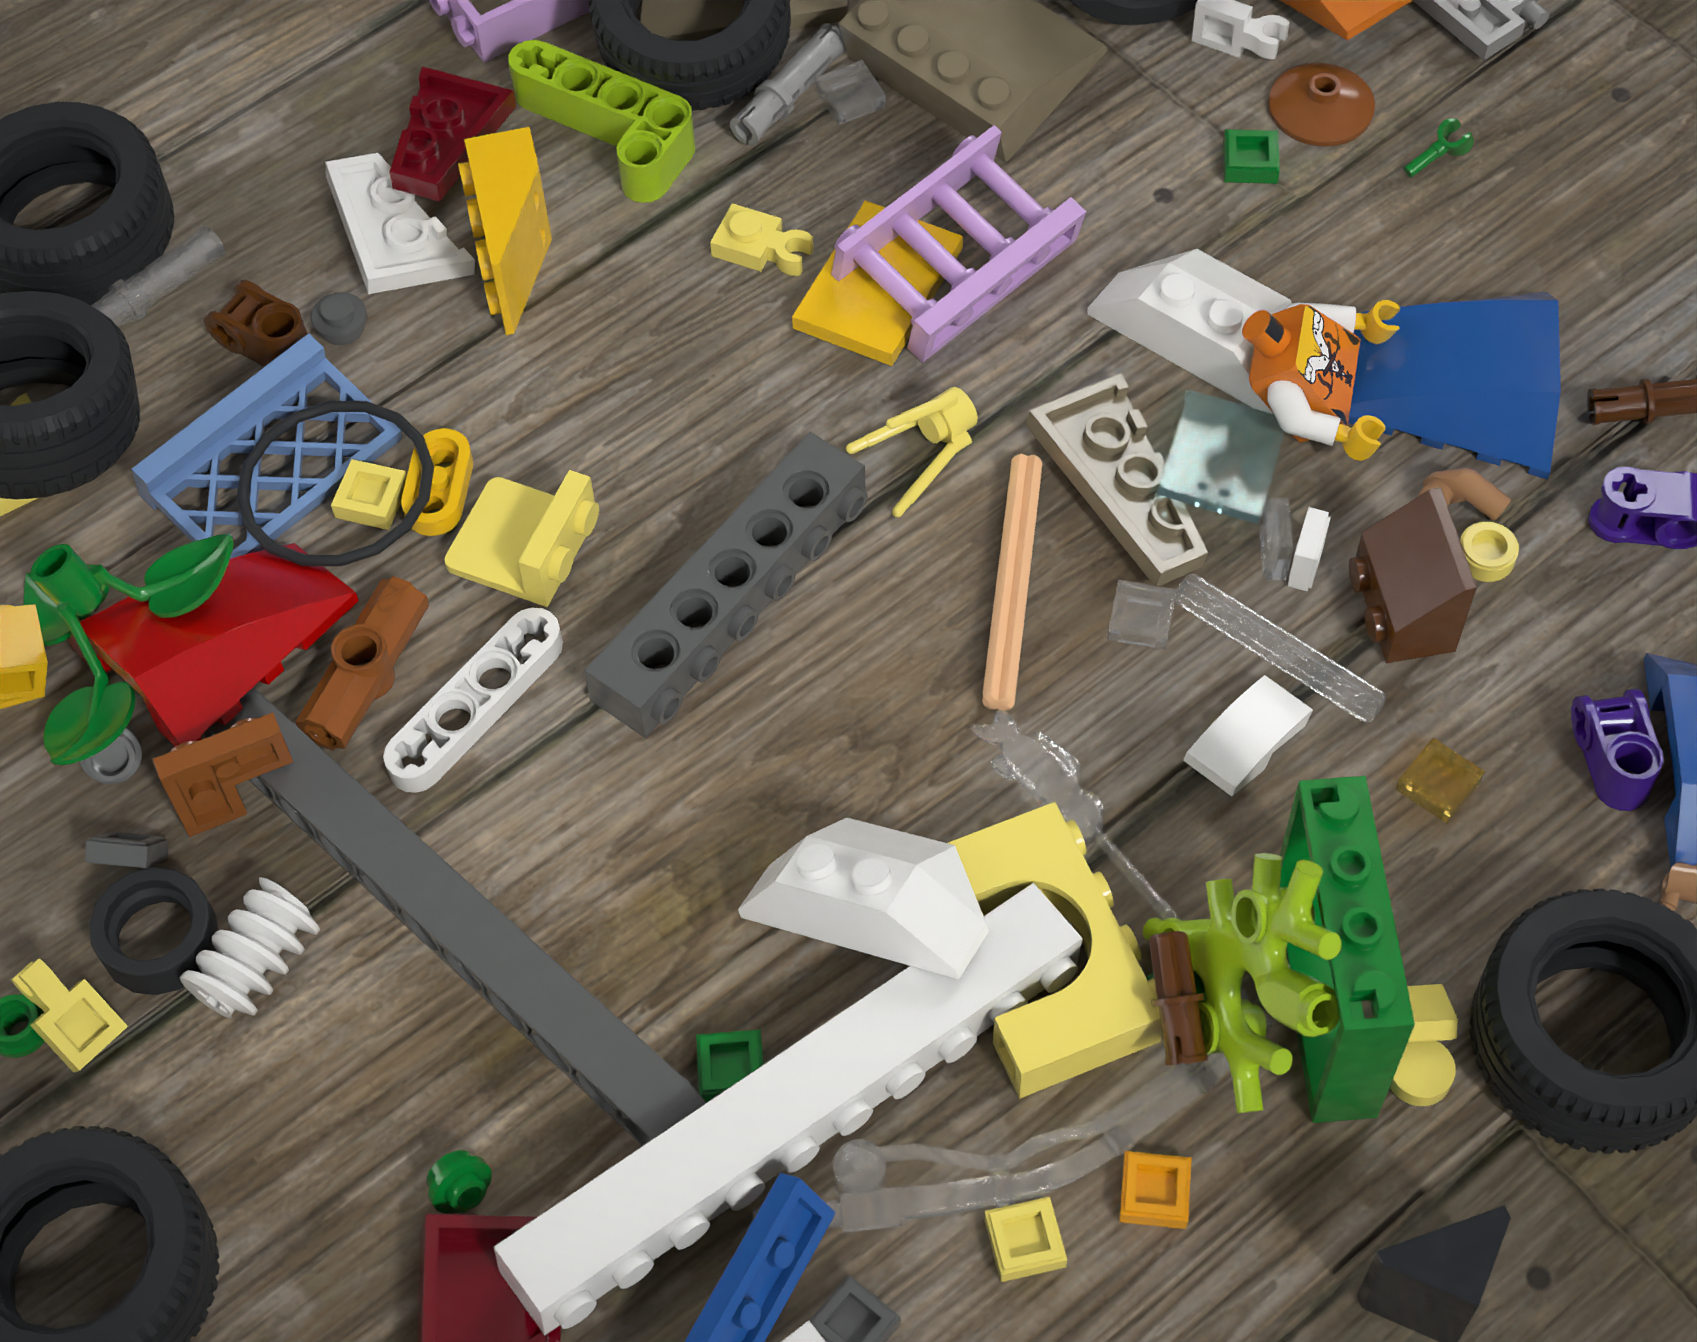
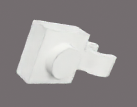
M1198 0L1195 9L1192 41L1236 57H1240L1246 48L1255 52L1260 57L1275 59L1279 40H1286L1290 22L1277 15H1266L1258 19L1251 18L1253 7L1235 0Z

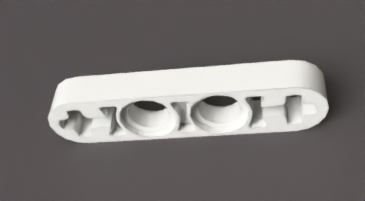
M528 608L515 614L389 741L385 747L383 758L390 780L398 789L417 793L427 790L436 784L558 658L562 652L563 640L558 620L551 612L543 608ZM544 631L545 641L541 643L533 639L525 644L524 635L529 633L536 637ZM520 654L522 656L523 664H520L517 660V657ZM492 668H503L511 673L508 683L497 689L482 687L479 684V679L484 672ZM463 709L470 713L469 722L459 730L448 731L438 725L440 717L448 710ZM427 733L430 734L431 738L433 739L429 744L427 743L425 734ZM406 756L412 759L423 756L425 764L421 767L410 764L404 768L402 759Z

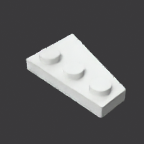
M379 153L325 162L326 178L368 294L475 275V259L465 248L458 249L447 237V228L437 217L430 218L415 202L414 194L392 188L389 172L391 167Z

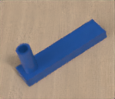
M784 1173L779 1174L685 1342H765L836 1214L800 1178Z

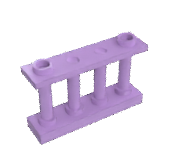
M995 125L978 138L974 135L967 137L956 148L952 158L863 226L853 225L849 227L838 238L834 246L836 252L831 275L838 282L860 266L912 316L911 324L913 327L907 349L922 363L1077 240L1086 214V210L1072 197L1055 210L1051 207L1044 209L994 162L1002 133ZM977 175L1029 224L1028 231L1017 240L1013 237L1005 239L956 191ZM939 205L991 255L989 262L977 271L974 268L966 269L917 221ZM900 235L952 285L950 292L938 302L935 299L927 300L878 251Z

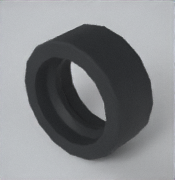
M150 867L130 872L109 885L94 905L89 922L91 946L114 982L133 993L160 995L180 990L184 987L180 980V976L184 972L190 970L202 973L196 964V956L199 952L203 950L216 952L212 944V936L219 930L217 916L196 881L176 869ZM161 902L181 904L186 908L191 918L189 933L177 948L163 957L146 961L130 959L119 948L118 939L121 929L133 914L144 907Z

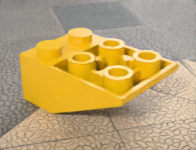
M530 127L464 139L469 162L458 164L465 197L476 195L477 197L468 199L466 202L474 238L485 236V239L475 241L483 281L494 279V281L484 283L490 315L502 314L506 335L514 334L552 241L540 170Z

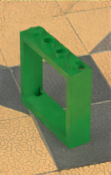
M1365 775L1300 780L1280 852L1282 857L1280 888L1288 887L1298 861L1308 860L1318 864L1322 868L1323 874L1312 902L1315 910L1314 923L1338 934L1342 943L1338 955L1329 960L1323 959L1289 942L1286 948V957L1291 969L1313 977L1334 989L1340 1019L1337 1026L1326 1034L1310 1037L1297 1032L1312 1123L1378 1118L1415 1022L1367 779ZM1361 1001H1370L1372 1018L1364 1019Z

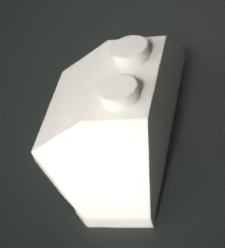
M1195 249L1119 272L1088 307L1087 315L1273 420L1276 419L1273 412L1250 386L1249 374L1254 346L1243 337L1242 328L1246 320L1253 313L1259 310H1266L1270 314L1282 311L1286 306L1292 304L1290 299L1208 254Z
M850 818L840 820L806 836L772 862L738 909L741 918L958 980L989 933L986 921L955 845Z

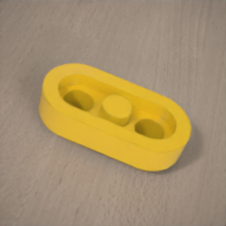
M447 428L435 429L423 435L434 465L429 502L411 529L425 536H437L447 533L458 524L462 516L472 474L473 457L468 440L460 432ZM415 446L401 498L405 516L418 497L422 466ZM445 462L452 463L450 466L445 468L439 466L440 464ZM433 509H441L440 511L435 513H427Z

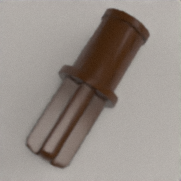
M1645 378L1639 381V385L1604 389L1590 388L1587 395L1588 412L1594 411V414L1589 416L1590 422L1594 426L1600 423L1642 419L1644 424H1651L1655 417L1697 413V379L1651 384L1650 380Z
M1183 931L1155 934L1149 940L1157 999L1151 1000L1152 1007H1159L1166 1059H1164L1165 1066L1207 1061L1208 1055L1205 1053L1198 1001L1204 1000V994H1197L1188 935Z

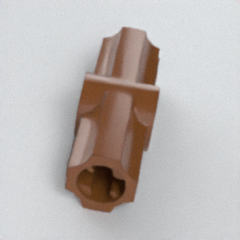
M392 576L391 579H381L355 624L340 631L334 638L331 646L333 660L295 721L296 726L314 743L332 751H335L337 748L345 749L373 700L382 697L392 688L395 680L393 666L429 607L428 598L424 593L417 590L411 582ZM371 660V662L365 665L355 666L361 661Z

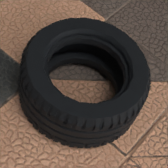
M588 0L598 50L606 67L684 98L690 104L692 111L727 105L733 100L741 99L743 95L751 93L763 80L768 79L772 73L771 70L778 66L790 37V0H745L738 17L717 34L698 41H673L650 32L635 18V12L641 0Z
M51 102L30 106L0 119V294L22 291L58 293L82 300L90 306H96L122 295L141 282L156 266L167 248L172 236L175 217L173 202L155 151L144 133L133 122L113 111L81 102ZM88 182L106 185L114 189L110 198L93 214L70 225L43 230H31L13 225L17 214L36 197L60 186Z
M39 291L0 294V391L5 388L31 383L63 384L70 387L45 400L16 406L0 405V498L16 500L43 498L71 491L95 480L110 469L134 440L140 422V403L130 347L124 333L121 332V329L109 317L82 300L58 293Z
M1603 888L1593 889V891L1578 889L1577 892L1568 891L1562 893L1561 896H1551L1546 901L1541 900L1535 904L1533 909L1529 908L1522 912L1520 917H1516L1510 927L1502 933L1483 970L1471 1006L1472 1013L1469 1024L1471 1025L1470 1036L1474 1041L1472 1044L1473 1054L1477 1056V1065L1479 1069L1484 1070L1482 1076L1485 1082L1491 1085L1490 1090L1493 1094L1501 1098V1104L1505 1109L1512 1111L1511 1115L1518 1120L1523 1119L1526 1122L1524 1125L1531 1130L1536 1129L1540 1132L1539 1135L1547 1139L1550 1136L1554 1138V1142L1560 1145L1568 1144L1573 1149L1580 1150L1583 1147L1587 1152L1592 1153L1601 1151L1603 1154H1612L1615 1150L1619 1153H1629L1631 1149L1639 1151L1645 1149L1647 1145L1650 1147L1659 1145L1662 1140L1667 1141L1676 1132L1679 1133L1684 1130L1697 1116V929L1695 925L1683 919L1676 911H1672L1661 903L1657 904L1647 897L1637 896L1635 893L1629 892L1622 893L1619 890L1613 889L1607 891ZM1595 968L1623 976L1644 990L1663 1014L1670 1038L1668 1060L1647 1072L1614 1075L1583 1066L1562 1052L1541 1025L1535 1001L1537 985L1563 970Z
M73 1126L69 1130L66 1127L57 1129L53 1134L50 1131L41 1133L37 1138L31 1137L25 1140L22 1145H15L8 1149L7 1153L0 1155V1342H191V1337L197 1336L201 1330L200 1324L205 1322L208 1316L207 1307L212 1306L215 1298L213 1292L217 1290L218 1280L216 1275L219 1274L220 1267L217 1261L220 1257L218 1247L216 1246L217 1237L203 1203L180 1169L172 1163L164 1152H161L158 1147L151 1143L147 1144L139 1136L133 1137L129 1132H117L116 1129L110 1127L101 1129L100 1126H89L85 1129L84 1126ZM100 1203L131 1208L145 1218L148 1251L138 1280L115 1307L88 1323L58 1329L26 1323L21 1319L15 1307L14 1278L25 1248L46 1224L71 1209Z

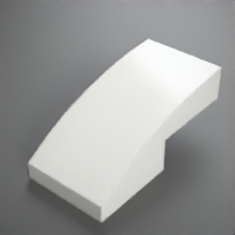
M1264 675L1238 697L1210 725L1187 751L1183 761L1230 796H1233L1265 770L1274 751L1306 726L1313 709Z

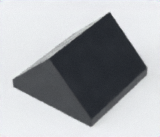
M1505 1205L1377 1251L1356 1295L1361 1307L1438 1342H1458L1479 1307L1511 1217Z

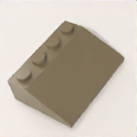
M860 0L838 23L848 57L851 61L964 136L974 135L978 138L995 125L1002 132L995 156L1005 163L1009 161L1107 52L1105 44L1036 0Z

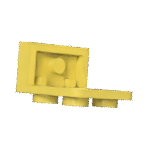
M569 470L555 496L502 477L490 479L445 556L447 570L459 577L548 607L560 583L564 582L568 577L578 550L584 539L593 531L598 519L599 505L594 500L591 477Z

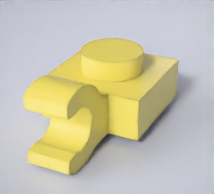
M40 958L34 963L30 962L11 979L25 997L44 1011L30 1026L73 1072L80 1071L128 1027L85 979L78 981L68 990Z

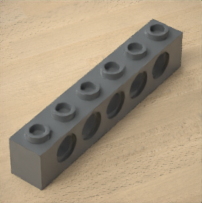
M809 432L584 670L590 701L644 738L659 723H668L680 709L683 697L698 681L701 683L705 682L713 675L720 663L722 654L735 640L742 641L752 632L758 621L759 614L772 600L779 601L788 593L794 583L796 574L809 560L816 561L824 554L836 530L845 521L852 522L858 517L868 497L865 484V465L814 433ZM803 505H814L808 508L800 507ZM769 543L779 544V545L774 546V547H765V546H763V545L769 544ZM734 582L742 583V585L737 587L725 586ZM696 622L706 623L704 626L697 628L687 627L689 624ZM656 663L669 664L661 669L648 668L649 666Z

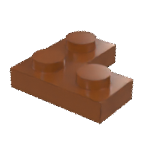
M273 712L259 718L243 719L231 726L230 729L200 741L181 743L169 753L152 759L159 779L189 837L247 815L248 813L236 785L293 763Z

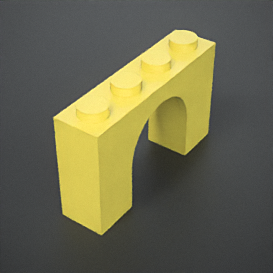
M1056 802L948 842V844L955 845L983 916L1034 883L1083 938L1082 943L1087 953L1088 962L1074 982L1057 993L994 1017L993 1045L1019 1099L1161 1042L1162 1028L1159 1007H1152L1151 1000L1157 999L1155 979L1147 981L1138 963L1141 960V952L1133 931L1127 924L1119 926L1110 909L1113 907V897L1105 877L1099 871L1092 874L1084 858V855H1086V845L1078 825L1074 820L1065 821Z

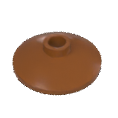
M1329 63L1303 64L1286 71L1273 84L1268 103L1272 120L1283 133L1294 140L1314 146H1336L1356 139L1371 124L1375 110L1374 96L1368 84L1354 72Z

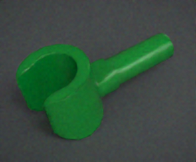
M1448 118L1442 121L1437 131L1438 139L1427 150L1403 167L1405 173L1412 178L1446 153L1451 156H1462L1468 153L1474 144L1473 135L1469 132L1463 135L1457 142H1448L1449 136L1461 127V123L1456 118Z

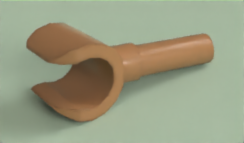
M1681 862L1675 863L1663 878L1661 884L1662 898L1659 903L1667 906L1672 911H1676L1679 900L1697 904V866Z

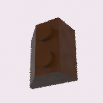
M1440 487L1427 490L1362 532L1356 557L1349 560V575L1352 587L1356 593L1363 592L1367 604L1365 622L1369 638L1373 643H1380L1386 664L1456 652L1477 589Z

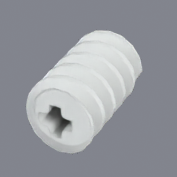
M259 877V884L263 891L252 889L244 895L243 903L248 911L236 909L229 914L228 924L232 931L218 930L214 933L212 944L217 952L203 950L196 956V964L202 973L188 970L180 976L181 983L199 1001L211 1010L229 1019L232 1018L231 1015L235 1010L253 1016L257 1013V1008L247 995L250 990L271 995L274 990L263 975L267 969L282 975L287 974L289 968L279 955L282 949L299 955L304 952L303 945L295 936V932L298 929L313 935H317L320 931L318 924L311 917L307 907L286 889L267 878Z

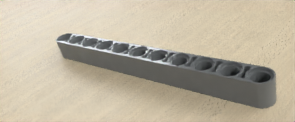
M252 688L240 699L243 709L226 725L216 721L203 733L208 738L230 729L231 726L243 719L259 718L273 712L293 763L252 778L249 781L642 1146L706 1104L701 1095L687 1080L255 688Z

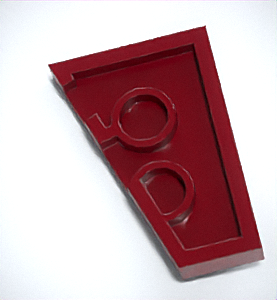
M422 66L418 77L420 85L417 96H412L409 106L410 120L407 129L401 132L389 172L393 189L440 202L461 176L458 164L469 162L464 139L496 133L516 108L514 90Z

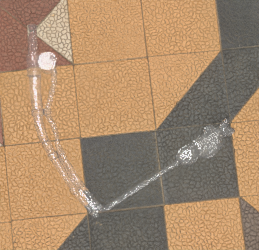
M1002 709L996 712L994 722L991 725L971 724L970 728L973 733L983 741L1000 746L1002 754L994 757L991 762L995 772L1004 778L1012 781L1016 780L1041 806L1056 802L1065 821L1074 820L1084 841H1092V838L1163 920L1168 918L1180 919L1102 831L1103 805L1093 792L1080 787L1078 781L1080 763L1068 750L1039 731L1035 732L1034 737L1019 734V727L1009 713ZM1241 987V999H1247L1251 1002L1248 994ZM1265 1015L1267 1024V1034V1032L1272 1027V1022L1267 1015ZM1222 1053L1208 1055L1207 1061L1174 1065L1110 1110H1105L1094 1117L1093 1120L1085 1124L1063 1127L1032 1137L1006 1155L1003 1152L984 1156L921 1144L878 1147L873 1142L864 1139L849 1141L837 1150L833 1160V1187L839 1200L824 1201L836 1212L828 1228L842 1227V1232L848 1233L902 1227L904 1220L945 1216L994 1205L1004 1207L1014 1205V1201L1039 1197L1078 1180L1113 1158L1121 1156L1125 1151L1132 1149L1136 1142L1202 1093L1206 1094L1219 1083L1218 1080L1230 1069L1229 1064ZM1101 1133L1104 1135V1137L1063 1160L1030 1172L1009 1174L1008 1170L1014 1169L1036 1153L1065 1141L1087 1139ZM917 1159L990 1171L991 1176L939 1185L885 1188L886 1162ZM760 1208L753 1209V1220Z

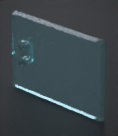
M1187 390L1185 393L1186 402L1157 495L1259 524L1284 430L1279 426L1274 414Z

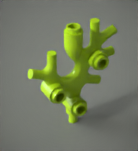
M1269 853L1255 854L1252 889L1242 890L1234 898L1232 879L1205 882L1211 919L1182 921L1177 918L1161 920L1154 917L1149 919L1143 927V936L1147 941L1150 940L1151 936L1158 933L1183 931L1188 935L1193 972L1199 975L1205 989V1001L1198 1002L1205 1053L1207 1055L1224 1054L1232 1076L1237 1113L1264 1110L1259 1080L1260 1066L1274 1074L1282 1075L1290 1069L1293 1061L1289 1050L1265 1038L1267 1024L1263 1010L1258 1005L1251 1004L1247 999H1241V983L1246 971L1250 973L1255 982L1257 995L1265 1010L1277 1021L1298 1033L1310 1037L1326 1034L1332 1031L1340 1020L1334 989L1313 977L1291 969L1286 957L1288 942L1326 960L1336 957L1342 945L1338 934L1314 923L1315 910L1312 902L1323 870L1318 864L1308 860L1298 861L1288 887L1280 888L1282 857Z

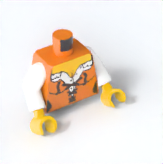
M1390 300L1379 301L1368 313H1356L1355 306L1292 303L1286 306L1284 310L1274 314H1270L1266 310H1259L1246 320L1242 328V335L1254 346L1249 374L1250 386L1273 412L1282 430L1292 434L1300 443L1313 440L1333 446L1334 441L1341 442L1347 455L1358 461L1368 459L1381 445L1377 439L1385 431V425L1381 420L1374 416L1365 415L1360 417L1352 428L1348 427L1361 341L1353 332L1354 330H1361L1364 338L1374 344H1381L1390 339L1400 327L1386 325L1382 320L1392 319L1400 311V307L1395 302Z

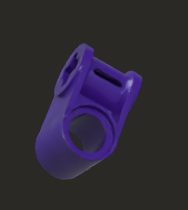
M1629 466L1617 467L1609 471L1602 482L1601 492L1603 497L1596 500L1592 505L1588 516L1590 528L1597 536L1613 543L1627 542L1659 545L1671 549H1689L1697 546L1696 473L1688 471L1665 472L1643 470ZM1626 482L1623 492H1619L1620 485ZM1621 518H1626L1623 526L1617 527Z
M1629 689L1624 692L1622 697L1591 700L1587 695L1576 696L1571 707L1572 728L1577 744L1583 751L1596 794L1608 807L1619 811H1631L1640 808L1647 802L1664 762L1663 751L1659 746L1652 727L1649 708L1640 689ZM1622 769L1630 770V771L1634 772L1635 774H1631V773L1625 772V771L1622 770Z

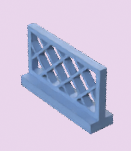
M308 333L134 466L131 470L139 496L153 510L159 508L192 542L214 536L215 524L244 525L241 512L216 511L218 488L238 489L240 476L219 475L220 462L231 453H250L264 434V427L274 419H285L293 412L309 408L307 407V394L325 380L340 393V401H371L325 358L324 347ZM299 401L298 406H293L296 402ZM331 412L309 420L338 421L337 443L304 442L305 421L298 423L296 442L273 441L264 452V454L295 455L293 477L260 476L262 457L253 469L250 484V505L256 524L263 526L261 529L274 541L338 490L351 459L367 463L374 462L402 439V431L394 423L365 412ZM346 422H370L381 433L368 444L344 443ZM255 435V440H249ZM303 455L336 457L335 470L324 479L301 478ZM343 457H350L343 463ZM211 469L210 475L205 474L207 471ZM187 487L209 488L207 511L182 510L172 499ZM259 490L292 491L291 505L281 513H257ZM300 491H307L300 497ZM197 524H206L205 532ZM247 531L246 541L232 551L230 559L262 551L264 547Z

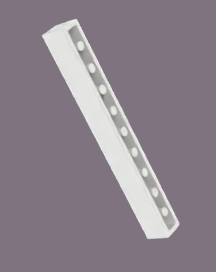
M1034 883L984 916L989 933L959 980L909 966L494 1246L499 1272L544 1335L559 1325L567 1329L578 1324L594 1310L597 1304L595 1300L617 1285L621 1289H625L636 1284L650 1272L654 1265L653 1260L673 1246L677 1249H684L692 1245L709 1229V1221L730 1207L733 1211H738L751 1204L765 1189L764 1183L784 1169L788 1173H793L803 1168L817 1155L820 1149L819 1145L838 1132L842 1136H846L859 1129L871 1117L873 1108L891 1095L895 1099H900L911 1093L923 1081L925 1072L943 1059L947 1063H952L964 1056L976 1043V1036L994 1025V1017L1027 1005L1028 1000L1044 989L1052 993L1066 985L1078 970L1077 962L1083 938Z

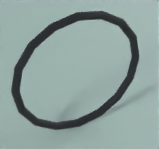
M327 401L293 412L261 436L242 464L236 499L245 529L268 553L301 566H344L380 554L411 530L429 502L434 465L424 436L400 413L368 401ZM331 412H365L394 423L414 442L422 466L419 494L402 522L374 544L340 555H305L275 543L256 524L248 498L253 469L271 442L296 424Z

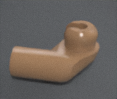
M1471 468L1436 471L1424 480L1423 488L1419 492V495L1429 489L1441 487L1447 506L1467 501L1491 521L1496 520L1511 501L1510 497Z

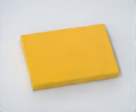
M865 200L849 227L853 225L863 226L884 210L885 207ZM921 220L917 221L957 259L963 249L962 235ZM900 235L878 251L927 300L933 299L944 278ZM834 249L793 314V329L893 366L911 335L913 327L911 324L912 316L860 266L838 282L831 275L836 252Z

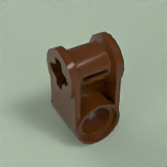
M241 280L234 287L235 295L220 311H211L203 320L208 333L222 347L233 353L241 354L264 367L308 334L297 307L265 292L261 287L248 280Z

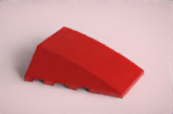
M295 543L283 545L289 549L309 555ZM266 550L231 558L221 582L212 595L203 604L188 613L176 617L160 618L149 609V600L142 602L127 597L81 621L80 624L105 672L107 673L113 669L142 696L158 731L176 747L184 742L202 740L200 736L216 721L224 725L231 721L243 709L240 699L259 681L269 685L284 671L281 661L295 648L306 651L349 611L359 599L353 589L324 566H301L270 554ZM71 634L69 643L73 651L87 663L73 634Z

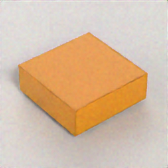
M1125 1151L1119 1222L1186 1229L1189 1216L1192 1158Z

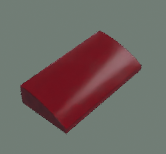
M425 1214L420 1239L418 1342H561V1325L548 1334H543L499 1272L494 1246L537 1217Z

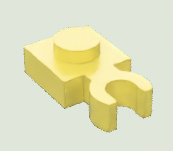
M733 203L710 242L712 257L760 272L768 260L776 263L783 273L792 276H800L803 269L802 257L791 253L799 251L811 255L814 251L813 236L803 230L783 232L782 218Z

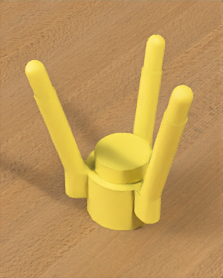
M951 387L930 401L888 419L886 426L849 443L846 446V451L849 454H854L916 425H919L921 432L930 442L935 444L940 441L947 443L945 448L892 509L894 517H901L954 455L972 443V439L967 431L977 424V412L971 399L965 392L957 387Z

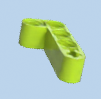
M526 40L511 49L508 55V63L515 99L521 107L616 146L622 191L632 201L640 203L653 202L660 199L668 191L691 160L696 150L692 110L687 100L544 41Z

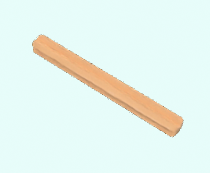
M1020 453L1011 460L982 693V703L988 709L1007 711L1015 704L1042 473V461L1036 455L1027 456Z

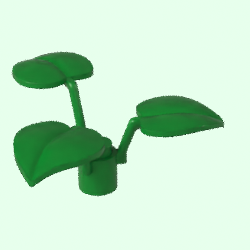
M230 533L194 541L167 552L147 569L144 576L146 585L144 587L133 586L111 575L101 564H86L67 544L55 545L47 549L36 559L31 571L25 574L23 606L36 605L44 646L61 643L73 634L94 675V687H83L73 691L55 706L48 717L43 741L44 747L50 755V762L54 766H63L83 761L104 750L122 734L129 724L135 708V692L127 682H117L108 685V676L80 622L89 618L92 615L91 612L104 602L110 587L137 601L149 600V609L160 618L176 617L194 610L212 595L224 576L234 546L233 537Z

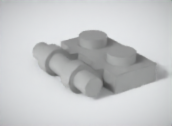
M1413 0L1483 60L1522 37L1526 22L1534 29H1539L1546 23L1549 17V12L1538 4V0Z

